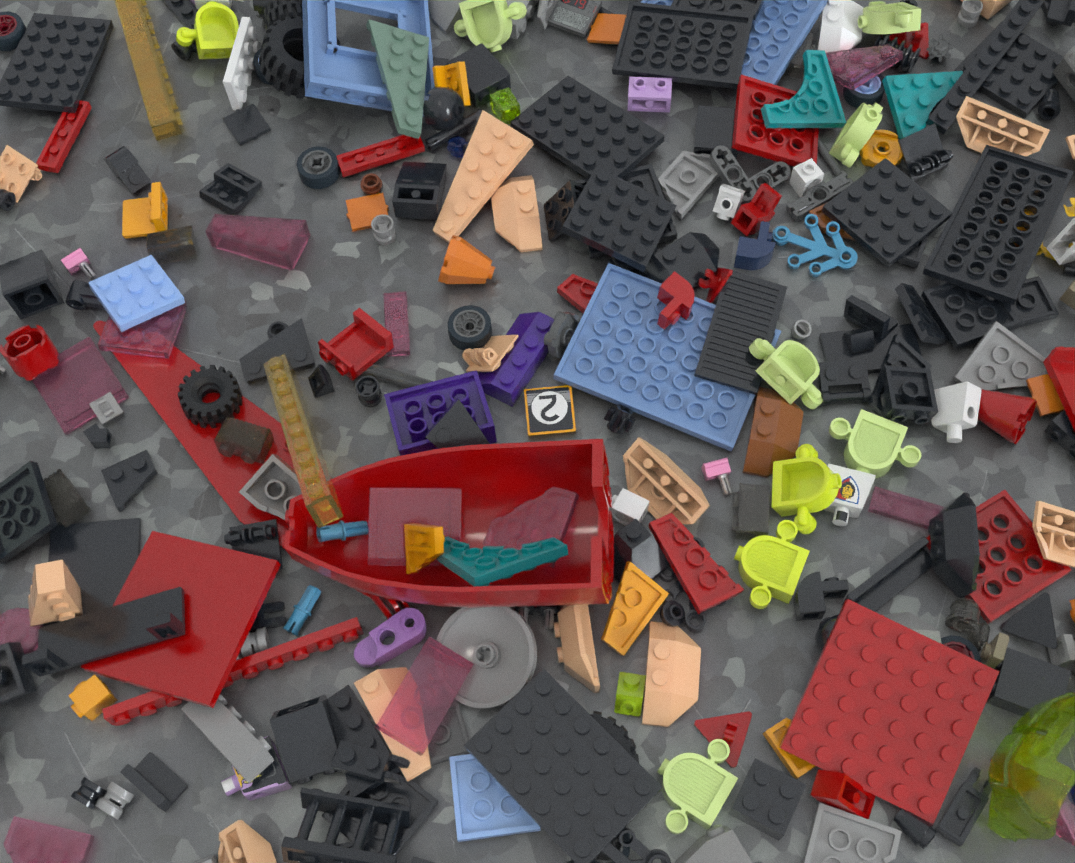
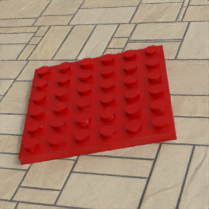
M846 599L779 748L823 770L845 773L862 785L863 790L934 824L999 671Z

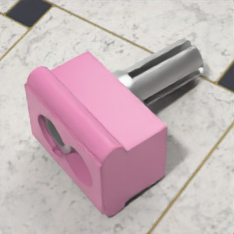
M81 248L61 259L64 267L71 275L79 270H83L89 280H93L92 276L94 279L96 278V274L89 267L90 261Z
M728 458L704 463L701 470L705 481L718 478L724 495L732 494L728 475L731 473Z

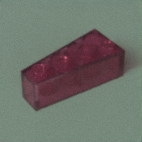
M215 214L205 231L211 246L291 271H293L311 236L306 220Z

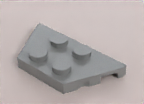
M682 151L658 178L662 193L667 201L677 205L674 212L680 219L687 214L719 177L710 163L709 154H695L694 152Z

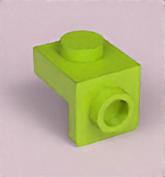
M626 672L619 673L615 713L641 716L646 675Z

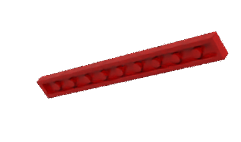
M355 617L236 660L223 688L231 686L233 681L242 678H254L259 674L258 672L266 669L275 670L281 668L288 661L303 660L310 653L328 651L335 644L343 641L345 643L355 641L360 635L364 634L358 618ZM150 691L103 708L102 712L104 719L111 725L121 726L129 723L132 718L137 716L152 715L156 713V709L165 706H177L182 703L183 699Z

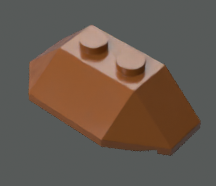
M759 387L743 468V473L767 478L773 474L774 461L794 459L796 457L804 412L794 402L790 405L775 389Z

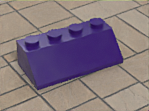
M541 312L519 314L506 335L519 336L514 342L513 349L505 354L501 360V365L495 371L479 373V379L485 394L511 407L514 406L549 353L548 346L544 344V337L551 329L554 322L553 318Z

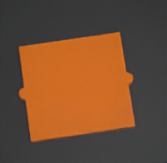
M598 13L594 24L591 25V31L587 38L588 43L619 44L626 15Z
M383 192L346 200L348 210L346 216L350 219L352 232L372 228L371 222L373 218L381 214L388 215L389 206L385 203Z
M1049 374L1026 380L1032 395L1031 398L1037 401L1036 407L1040 417L1064 410Z

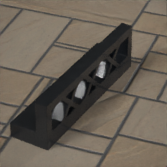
M925 536L920 538L850 592L845 600L849 599L874 612L879 610L932 568V559L925 550L929 541Z

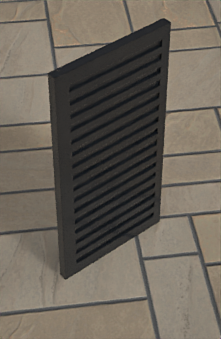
M733 271L720 291L694 376L757 395L762 377L756 370L764 360L754 357L749 350V346L757 338L767 340L770 344L772 343L787 286Z

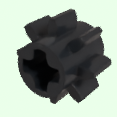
M617 404L616 408L611 406L604 417V420L609 421L607 428L616 434H623L624 430L629 432L636 419L631 417L633 411L621 404Z

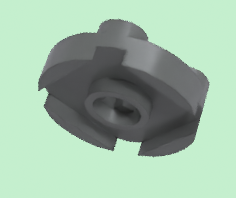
M561 311L556 313L551 329L544 337V344L548 346L551 356L562 359L580 322L578 315Z

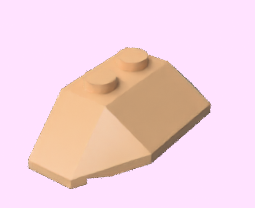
M966 96L956 116L966 147L981 154L985 146L989 145L1027 157L1040 151L1050 131L1047 128Z
M532 175L509 178L491 196L495 232L515 246L519 252L543 250L534 179Z
M638 437L623 455L628 491L649 500L648 511L656 519L672 512L682 524H694L710 506L701 488L666 454L642 438Z
M1036 501L1032 527L1043 559L1075 568V512L1042 501Z
M564 605L558 612V622H553L555 638L560 637L561 647H557L558 662L564 663L565 672L593 693H599L600 683L588 605Z
M650 621L642 725L669 727L698 701L701 648L679 626L672 627L663 622Z
M237 820L219 832V841L221 843L218 850V863H277L271 844L243 820Z

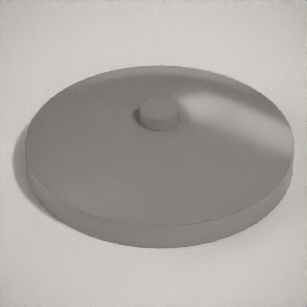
M462 607L448 618L437 637L434 650L436 673L448 694L464 705L484 709L503 706L517 695L533 677L537 663V645L533 631L527 621L510 607Z

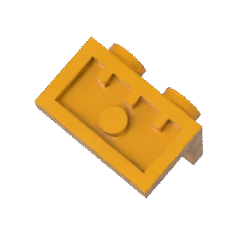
M161 182L151 183V192L148 193L147 198L123 201L122 235L125 239L168 234V197Z

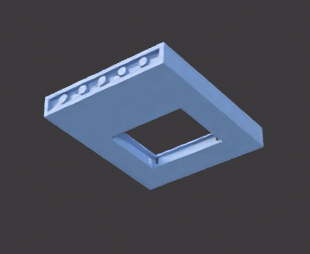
M302 0L305 96L392 111L391 102L387 99L386 95L387 88L383 84L376 61V52L337 45L335 8L397 20L398 28L429 37L424 101H428L431 95L428 92L435 87L432 69L433 55L428 0Z

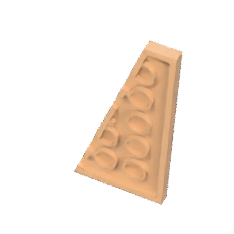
M482 110L437 218L433 232L447 243H450L452 235L459 236L534 145L533 141Z

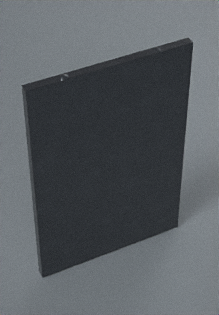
M141 518L57 525L51 530L48 562L58 560L65 562L81 589L83 615L113 606L140 555ZM61 621L45 623V624H43V627L48 626V625H51V624H55V623H58V622H61Z

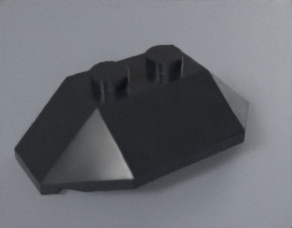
M689 232L653 254L644 272L640 270L638 275L663 284L675 271L694 288L699 285L700 278L703 280L709 278L705 276L706 269H711L715 274L717 273L720 249L706 234Z
M964 492L950 501L929 520L928 526L931 541L930 558L932 559V569L959 598H963L976 591L977 582L975 579L978 574L980 557L976 506L969 493Z

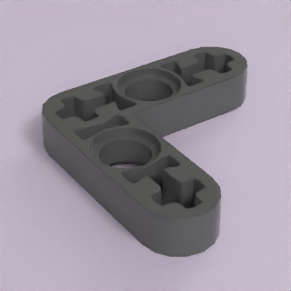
M717 146L709 156L711 165L724 184L749 193L747 196L744 195L741 202L742 205L750 203L759 188L757 184L758 178L765 179L767 184L774 189L786 181L791 173L790 167L785 162L779 161L748 178L727 147ZM717 155H724V159L716 158ZM727 171H735L738 179L731 180L727 176ZM776 171H782V172H783L782 175L779 174V175H777L776 177H774V179L772 178V175H773Z

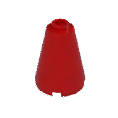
M981 389L978 420L1010 443L1017 444L1026 431L1025 426L1027 422L1031 421L1037 401L1031 397Z

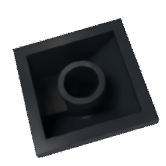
M634 519L614 535L613 578L619 584L627 561L633 563L652 580L670 567L669 562L652 534L637 519Z

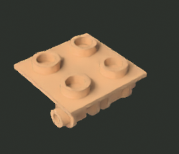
M6 145L0 156V189L14 193L16 197L15 202L18 203L29 181H39L42 178V173L37 168L38 164Z
M491 336L483 348L464 350L462 358L469 365L466 372L476 370L477 372L495 371L501 365V360L505 354L513 349L514 342L519 336Z

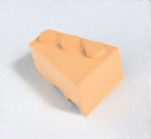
M58 560L36 564L32 577L33 584L30 586V595L28 596L30 626L56 621L62 622L82 616L81 589L65 562Z

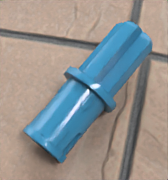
M339 521L337 524L316 527L318 542L335 539L345 541L346 537L367 535L369 532L367 521L350 523Z
M312 585L307 586L298 604L293 606L294 611L283 627L284 630L289 633L291 631L295 636L299 635L298 633L307 617H311L312 614L310 612L321 594L318 588Z

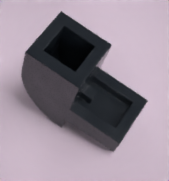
M125 146L120 147L104 158L109 168L116 177L121 178L131 194L151 182L138 164V160Z
M820 571L806 576L801 581L794 596L796 621L822 619L826 612L824 599L844 598L849 590L848 581L839 580L837 577H830L821 581Z

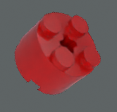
M27 325L14 330L5 338L7 341L5 346L3 347L2 344L0 346L1 354L16 375L24 377L27 381L35 379L38 374L47 369L54 368L59 363L57 358L58 349L40 325H36L37 328H31Z

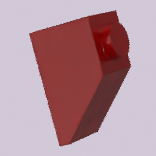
M818 769L810 794L822 804L866 819L870 817L876 797L863 790V786L847 774Z

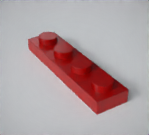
M80 100L75 113L62 112L36 162L39 170L59 173L92 108L89 102Z
M400 135L337 155L336 157L344 178L425 152V147L421 137L417 139Z

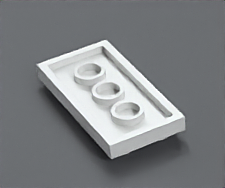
M250 17L241 18L223 79V84L233 110H241L243 102L247 100L246 91L248 86L251 85L252 70H255L253 63L254 55L261 49L260 42L256 38V28L252 25Z

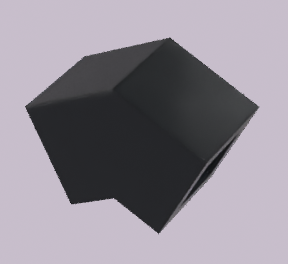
M94 424L83 431L95 449L110 448L112 434L107 428H99L97 424Z

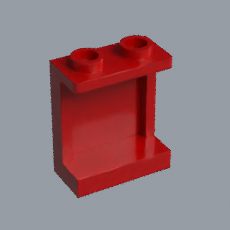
M361 308L353 312L354 322L328 343L323 339L318 341L320 357L325 362L332 363L342 376L346 375L352 381L394 348L392 333Z

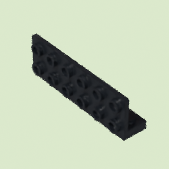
M177 587L41 627L38 636V649L23 655L22 665L41 677L185 635L184 589Z

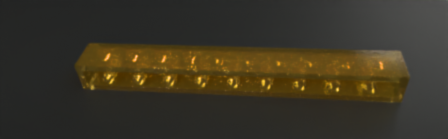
M115 0L143 102L155 138L158 141L182 134L179 125L183 124L179 112H175L178 106L175 97L170 96L174 92L170 81H166L169 76L165 65L161 66L164 63L161 51H157L160 46L157 37L152 36L156 32L152 21L148 22L151 19L147 7H144L147 5L146 0Z
M284 354L271 358L263 365L305 506L318 528L342 518L343 514L297 375Z

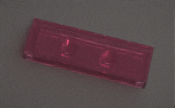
M406 291L383 293L385 328L392 333L394 348L386 353L387 357L410 355Z
M875 486L868 511L928 529L929 520L944 507Z

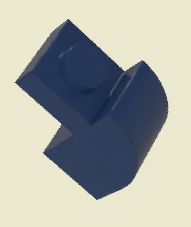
M761 221L757 239L739 237L734 268L759 270L770 263L776 242H771L773 232H769L770 222Z

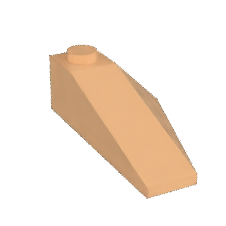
M407 668L377 669L354 682L392 754L404 757L410 761L408 768H400L407 782L432 768L420 705L419 689Z

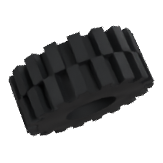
M210 365L209 369L201 366V371L196 372L195 369L190 371L191 377L186 375L183 378L185 384L180 383V392H178L179 402L187 419H191L194 425L199 423L202 428H206L207 424H210L211 428H216V423H221V426L226 424V419L232 421L235 418L233 413L238 414L240 412L239 405L242 406L243 402L236 377H233L232 372L229 370L226 372L222 366L217 370L215 365ZM209 393L220 394V397L212 403L202 402L203 397Z

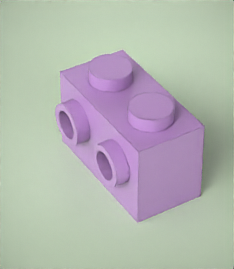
M629 77L627 111L670 112L672 78Z

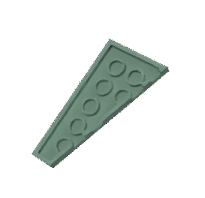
M368 19L366 24L367 30L371 33V44L375 47L378 68L383 84L387 88V99L390 100L392 105L391 112L397 133L419 139L422 130L429 37Z

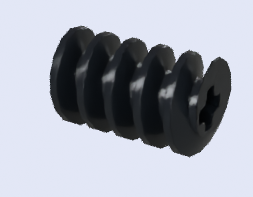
M887 34L885 37L880 35L874 44L871 56L876 57L878 55V59L881 61L886 58L887 64L893 62L895 68L901 65V71L904 72L908 69V73H910L919 58L921 48L912 52L913 44L905 48V40L898 45V37L890 41L891 34Z

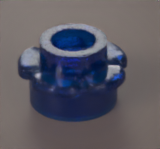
M463 137L452 138L448 141L447 149L452 156L462 157L464 156L463 146L467 142Z

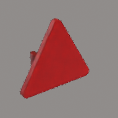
M921 23L920 30L891 34L890 41L898 37L897 44L899 45L905 40V48L913 44L912 52L921 48L919 57L923 59L928 58V23Z
M717 267L716 274L711 269L705 270V276L710 279L703 280L700 278L699 286L705 289L710 288L706 298L707 302L712 303L732 275L733 270Z
M747 711L699 719L695 721L694 726L709 743L715 739H722L729 745L730 753L725 761L731 768H735L744 744L752 713Z

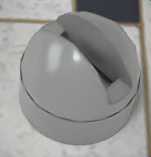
M803 319L798 320L791 327V334L796 339H805L812 331L810 323Z

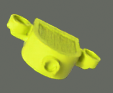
M214 1L207 2L197 11L194 29L186 27L178 29L176 41L179 45L187 47L195 40L199 59L230 58L239 29L237 17L227 6Z
M803 444L796 450V458L773 462L771 507L781 517L797 515L794 523L798 531L802 534H810L817 525L816 519L810 513L822 511L832 504L839 488L842 486L841 476L839 473L834 474L818 458V452L812 445Z
M783 520L778 524L776 529L777 538L769 535L758 536L751 539L744 547L739 545L734 560L739 561L738 569L742 580L753 589L749 600L751 605L757 609L766 608L772 597L789 604L810 552L807 549L789 543L795 539L798 528L793 521Z

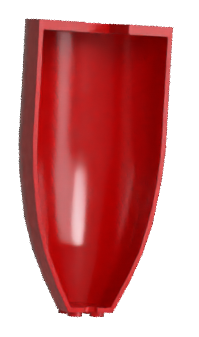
M603 439L466 445L392 457L362 466L321 483L290 499L289 509L285 512V522L289 525V530L282 535V547L293 560L327 578L355 590L390 600L465 608L609 604L612 597L611 582H613L614 525L612 522V512L609 510V508H612V492L609 483V465ZM339 521H344V523L367 521L369 532L367 535L346 537L345 541L335 539L318 542L316 527L337 524ZM415 523L442 526L444 537L449 536L452 539L469 544L470 548H480L482 550L484 546H504V549L515 548L520 550L522 544L554 537L567 545L568 555L559 558L556 562L538 565L533 570L513 574L511 578L493 581L488 586L471 585L436 559L418 573L407 574L404 524Z

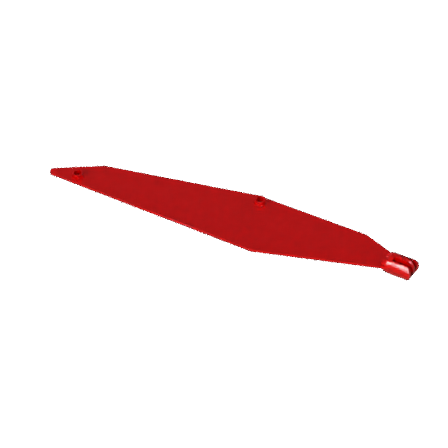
M101 320L96 321L93 325L95 331L237 519L244 525L277 519L280 546H282V535L289 530V525L286 524L284 519L255 507L239 491L272 454L278 455L313 488L330 480L331 477L299 437L244 396L241 397L243 402L242 406L239 405L240 412L238 414L233 413L235 418L232 421L226 419V424L221 426V423H216V428H211L210 424H207L206 428H202L199 423L194 425L191 419L188 420L179 402L178 392H180V383L185 384L183 378L186 375L191 377L190 371L194 369L196 372L201 371V365L157 333L136 328H129L121 332L114 323ZM209 393L203 397L202 402L212 403L220 397V394ZM359 591L372 599L387 620L392 615L383 601L394 615L401 611L396 601L403 609L410 607L405 601L390 600Z

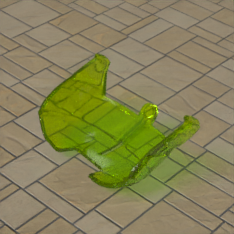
M1070 692L1042 701L1029 709L1012 727V734L1005 736L991 759L988 770V781L992 788L989 805V827L1005 839H1011L1014 842L1018 839L1026 840L1027 838L1047 840L1056 834L1057 817L1066 796L1075 784V771L1057 761V757L1075 734V693ZM1037 731L1045 732L1046 735L1039 734Z

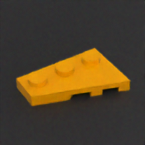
M630 561L626 563L601 638L602 641L621 656L626 654L669 594Z

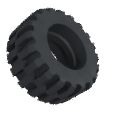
M295 16L292 19L285 17L282 21L274 22L266 30L259 55L260 69L262 74L266 75L265 79L269 84L272 83L276 90L285 92L284 95L289 97L293 95L296 96V99H303V97H307L305 96L304 62H300L288 54L299 53L304 55L303 19H301V16ZM337 38V45L341 46L340 41Z

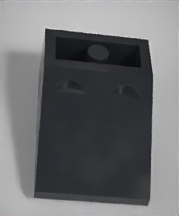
M403 162L395 183L392 199L396 218L437 220L441 211L447 164Z

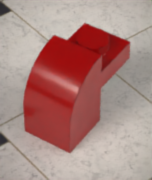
M767 183L761 184L751 202L740 206L731 224L746 236L759 232L761 221L769 222L775 215L774 209L782 195Z
M675 271L660 286L657 299L667 305L660 312L657 325L664 330L670 323L674 325L680 316L687 320L695 297L691 284Z

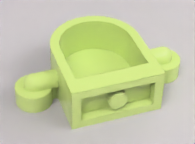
M467 0L459 3L463 19L455 23L454 31L460 37L468 36L476 46L483 43L486 48H489L491 53L502 50L501 45L511 35V18L514 20L524 18L527 9L522 2H513L508 7L506 0Z
M883 1L869 2V6L863 8V15L858 17V27L862 28V32L868 34L918 31L921 24V8L905 2L889 4Z
M876 102L873 105L862 103L846 121L847 123L841 129L829 154L850 168L859 156V151L878 127L883 116L881 114L883 107Z
M760 338L755 339L749 346V350L754 357L764 360L756 372L790 405L800 395L802 402L809 409H816L823 402L821 392L812 384L819 375L820 367L817 359L808 348L799 342L787 340L775 349L767 340Z
M861 409L853 429L850 428L849 422L844 418H835L830 424L829 433L833 438L848 441L844 449V460L849 469L876 475V479L884 476L890 470L895 460L900 461L906 467H914L921 459V451L917 447L908 445L903 449L901 448L908 427Z
M715 739L709 743L707 748L708 759L696 753H683L674 757L671 761L665 758L657 773L663 776L661 784L663 796L667 803L675 809L670 811L665 819V826L670 833L676 835L683 833L688 826V818L706 830L713 824L738 780L736 776L717 765L724 762L730 753L729 745L724 740Z

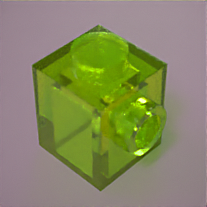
M509 87L490 94L491 110L498 120L509 124L520 114V104Z

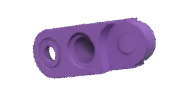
M405 608L370 631L369 636L360 641L354 650L356 662L362 667L373 668L376 665L381 666L421 642L426 634V622L423 614L415 608ZM414 621L413 627H406ZM386 637H395V640L392 644H382L383 640Z

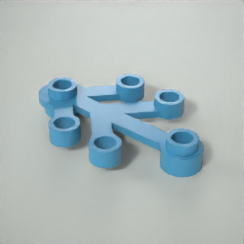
M808 214L804 220V225L809 229L814 241L790 233L786 226H777L773 230L772 240L776 242V245L783 246L789 242L810 250L801 255L791 254L787 260V265L791 269H798L800 265L824 255L832 258L823 263L813 262L810 264L809 274L812 277H819L823 272L837 266L841 269H850L857 262V253L853 248L845 246L839 233L840 225L837 222H829L825 230L826 234L832 238L836 249L827 246L818 227V217L815 214ZM813 219L815 223L809 224L807 220ZM833 226L837 229V231L831 232L829 231V227ZM783 231L786 235L780 237L777 233ZM847 254L850 256V259L844 260L842 255ZM797 259L798 264H791L790 260ZM815 266L819 267L820 271L813 272L812 268Z

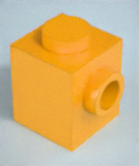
M95 674L87 681L80 682L74 688V691L68 695L74 702L71 705L73 711L80 718L86 716L91 721L103 713V708L111 706L118 700L107 685Z

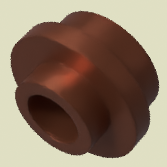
M373 173L366 174L360 184L362 191L369 195L377 194L383 187L382 180Z

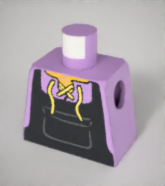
M269 736L264 737V739L271 746L268 752L274 761L250 783L233 767L235 775L221 781L227 796L242 790L244 797L251 801L292 788L276 745Z

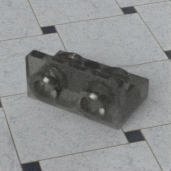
M192 225L147 235L146 247L148 253L154 257L159 265L197 257Z

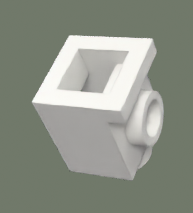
M723 184L720 186L713 211L717 212L716 217L729 221L730 217L734 218L739 210L745 191ZM724 200L730 202L729 208L723 206Z

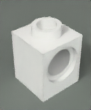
M811 158L793 167L789 184L801 198L805 195V191L822 182L824 173Z
M622 488L618 496L614 495L612 497V508H610L612 520L624 526L634 519L642 523L648 512L650 501Z

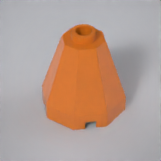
M452 235L438 282L445 284H485L487 279H492L495 267L491 266L492 260L462 237Z

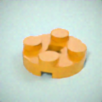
M882 129L875 130L868 142L859 151L862 164L872 168L885 158L897 166L903 158L898 135ZM880 147H883L886 152H880Z

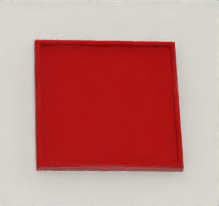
M152 531L113 606L181 587L184 589L185 635L82 664L81 668L94 674L214 708L281 564L274 559Z

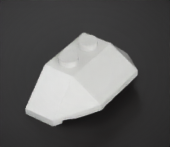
M828 0L820 14L817 50H825L829 61H838L842 58V55L861 42L862 28L858 27V17L863 15L864 7L852 0Z

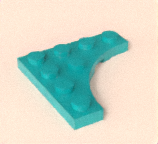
M806 50L802 55L804 78L799 91L789 100L774 104H764L761 108L766 128H843L847 123L825 50Z
M963 71L890 75L884 77L882 82L899 140L926 127V121L933 107L943 100L963 74Z
M447 536L444 542V553L436 560L471 585L488 586L493 581L511 578L513 574L521 571H530L538 565L556 562L559 558L568 555V547L565 543L552 537L538 542L522 544L520 550L515 548L504 549V546H484L482 550L480 548H470L469 544Z

